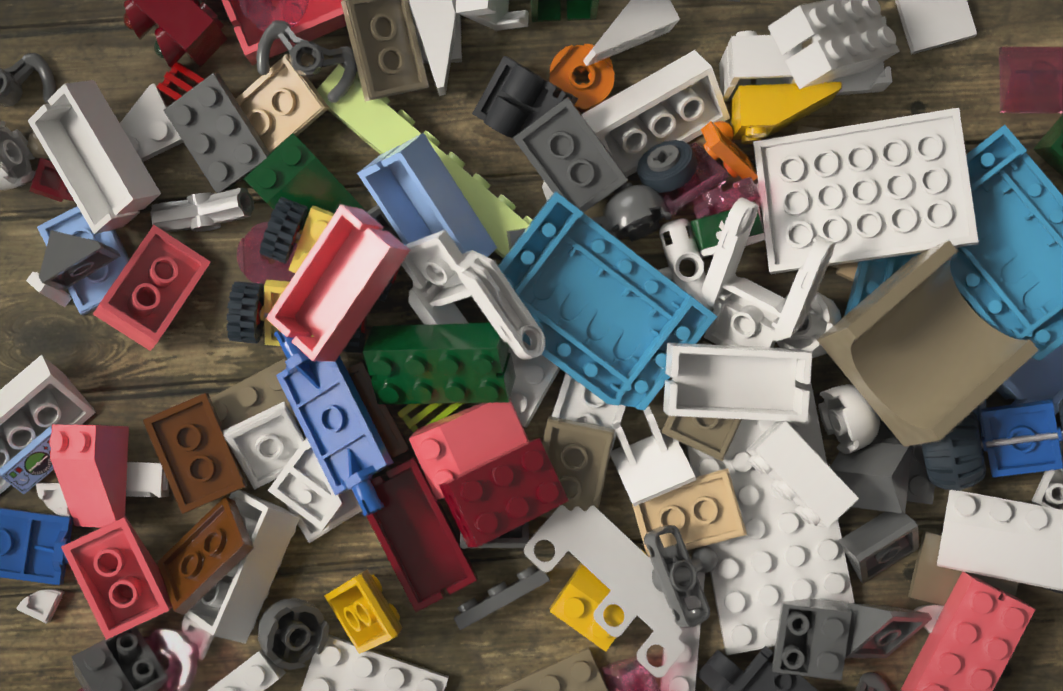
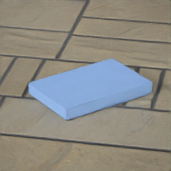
M77 206L37 226L46 246L50 232L53 230L98 241L119 252V258L67 288L80 315L84 316L96 310L130 259L116 231L111 230L94 234Z

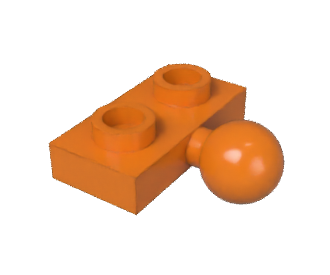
M710 121L701 129L706 143L703 144L705 150L714 160L720 158L724 161L725 169L733 178L740 176L748 185L758 178L750 158L732 141L734 130L729 123L725 121L713 123Z

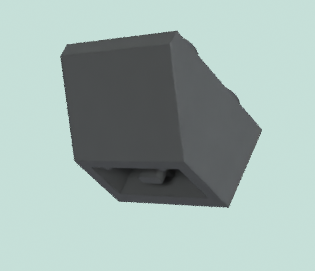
M810 598L782 602L772 671L842 681L852 612L842 602Z
M137 626L107 640L104 639L72 656L75 676L84 691H158L168 680V676Z

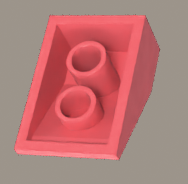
M153 225L101 300L93 315L151 351L211 262Z
M511 398L509 402L480 403L418 428L409 438L436 500L444 498L439 484L529 441Z
M52 425L50 459L75 526L102 528L125 517L129 426Z
M127 517L121 518L61 547L106 640L172 608L159 567Z

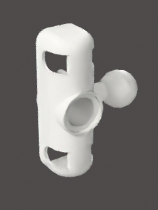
M682 218L663 224L659 234L669 267L659 269L658 271L669 280H673V283L712 311L713 307L707 304L701 291L706 274L704 262L700 257L696 240L691 231L690 222ZM686 226H687V228H688L689 235H690V238H691V239H689V236H688V233H687V230H686ZM669 231L673 244L666 246L663 233ZM688 259L694 263L695 273L692 277H686L680 273L679 264L681 260Z

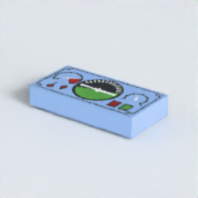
M51 426L0 468V476L22 494L28 492L54 469L50 459Z

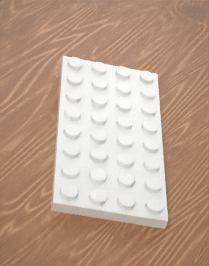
M811 380L810 384L796 381V387H802L810 391L808 422H786L827 464ZM742 419L723 461H719L686 445L689 464L695 477L729 469L747 535L706 545L712 548L718 557V563L714 570L710 571L725 653L727 655L763 649L765 646L768 648L774 647L782 602L810 598L842 602L847 608L848 603H855L845 552L838 542L842 538L838 519L829 528L820 525H808L795 512V509L798 507L795 501L782 498L771 486L775 482L771 476L765 473L761 475L748 461L751 455L746 449L775 422L783 421Z

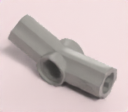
M237 188L217 194L198 193L188 196L187 200L153 204L151 219L153 225L166 233L189 229L192 231H210L221 228L222 223L251 217V213L254 210V201L245 188Z

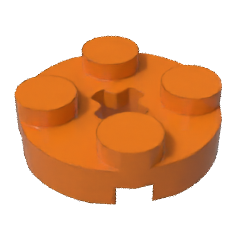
M592 44L570 45L563 48L555 56L550 66L549 82L561 88L562 91L577 97L578 100L575 103V107L580 112H586L606 101L614 86L615 73L610 57L589 66L585 65L583 60L595 46ZM577 70L582 73L584 70H587L590 82L588 84L581 83L580 85L575 83L576 77L574 72Z

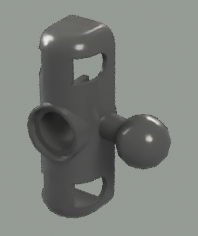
M674 525L661 526L647 532L644 536V544L647 546L650 554L649 557L654 567L652 581L655 588L664 593L678 626L695 627L709 618L710 608L697 573H708L714 570L718 563L716 552L708 546H702L695 549L690 559L680 531ZM666 533L673 534L677 541L676 545L664 548L660 535ZM690 596L698 597L701 607L688 610L684 598Z

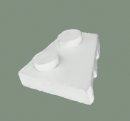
M154 83L149 85L120 122L121 127L142 162L183 143V140L163 111L167 108V105Z
M307 438L268 489L270 493L321 531L327 527L344 504L340 494L335 496Z

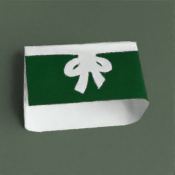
M758 202L755 203L758 205L757 216L745 246L765 240ZM730 210L690 222L691 231L696 240L701 258L715 254Z

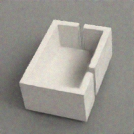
M755 31L736 33V36L731 37L719 62L720 91L724 101H731L739 85H751L750 78H756V85L796 83L785 61L802 51V44L787 54L782 55L771 33L770 35H757Z
M786 421L775 422L746 449L751 455L748 459L749 463L761 475L765 473L771 476L775 481L771 486L782 498L795 501L798 505L795 512L808 525H820L829 528L859 499Z

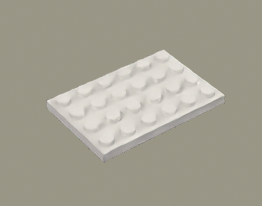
M959 108L753 142L770 274L799 270L805 264L809 252L815 244L813 239L817 235L835 243L828 266L922 253L948 240L955 248L978 245Z

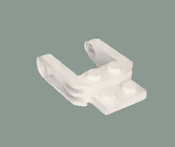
M743 197L739 198L729 212L701 290L707 304L713 307V313L717 316L706 330L704 338L717 345L773 348L776 341L791 337L806 321L833 254L835 243L820 235L813 239L815 244L810 250L805 264L799 268L786 300L746 278L737 277L735 274L758 212L757 204Z
M446 230L405 245L410 249V252L401 265L413 280V287L409 291L408 303L424 325L468 323L454 304V301L472 295L504 343L507 342L519 358L527 360L538 357L543 353L545 337L542 330L494 260L473 250L462 254ZM524 333L530 338V350L526 349L523 344L522 337Z

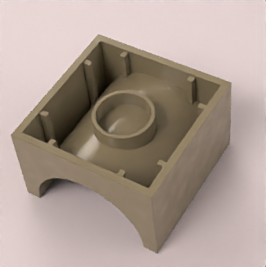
M949 240L912 257L817 339L904 447L940 441L1039 351L1030 339L1019 340L999 332L985 322L968 305L956 287L951 274L950 261L957 252V249Z

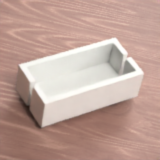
M825 0L800 5L768 26L782 55L787 54L811 37L815 41L785 61L799 89L868 71L899 52L894 32L881 22L883 17L877 0Z
M95 81L65 83L48 100L49 104H44L28 122L93 233L98 234L123 228L140 213L138 210L145 209L161 193Z
M667 343L666 374L672 377V380H665L663 411L669 416L808 422L810 391L802 387H796L795 382L810 384L812 353L803 349Z

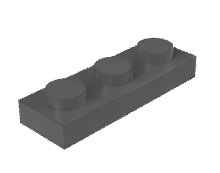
M532 565L517 573L516 575L519 580L507 586L505 581L488 589L489 596L477 602L474 597L457 607L459 613L454 616L458 628L462 630L550 581L547 572L536 569L535 565Z

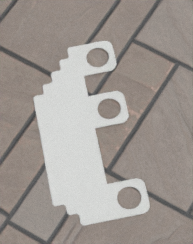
M560 505L525 545L524 553L526 557L541 571L549 572L567 551L573 554L611 590L594 611V620L611 636L619 637L638 615L654 631L638 650L637 660L653 676L663 677L684 651L685 645L679 640L682 629L676 624L672 609L669 608L664 593L657 590L653 584L652 571L654 567L650 558L595 506H590L587 511H583L579 506H576L572 511H569L564 505ZM540 540H548L555 547V555L548 562L538 560L534 554V546ZM611 604L620 606L624 612V620L617 627L609 626L603 618L605 608ZM652 645H660L667 652V661L661 667H654L647 661L646 653Z

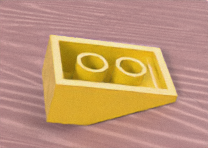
M824 82L799 89L796 83L739 85L731 99L733 140H741L742 144H753L754 141H760L828 105L842 89V82Z
M580 563L550 606V612L604 651L609 649L616 638L606 632L594 620L593 616L596 608L611 590ZM611 604L605 608L603 618L609 626L617 627L624 620V612L620 606Z
M368 569L325 595L326 600L359 654L393 639L403 628L399 622L400 616L398 611L392 604H388L381 593V583L376 576L369 573Z

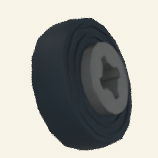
M671 140L659 143L646 151L638 161L637 172L643 185L650 186L658 193H663L680 188L690 181L696 173L698 162L689 144L684 141Z

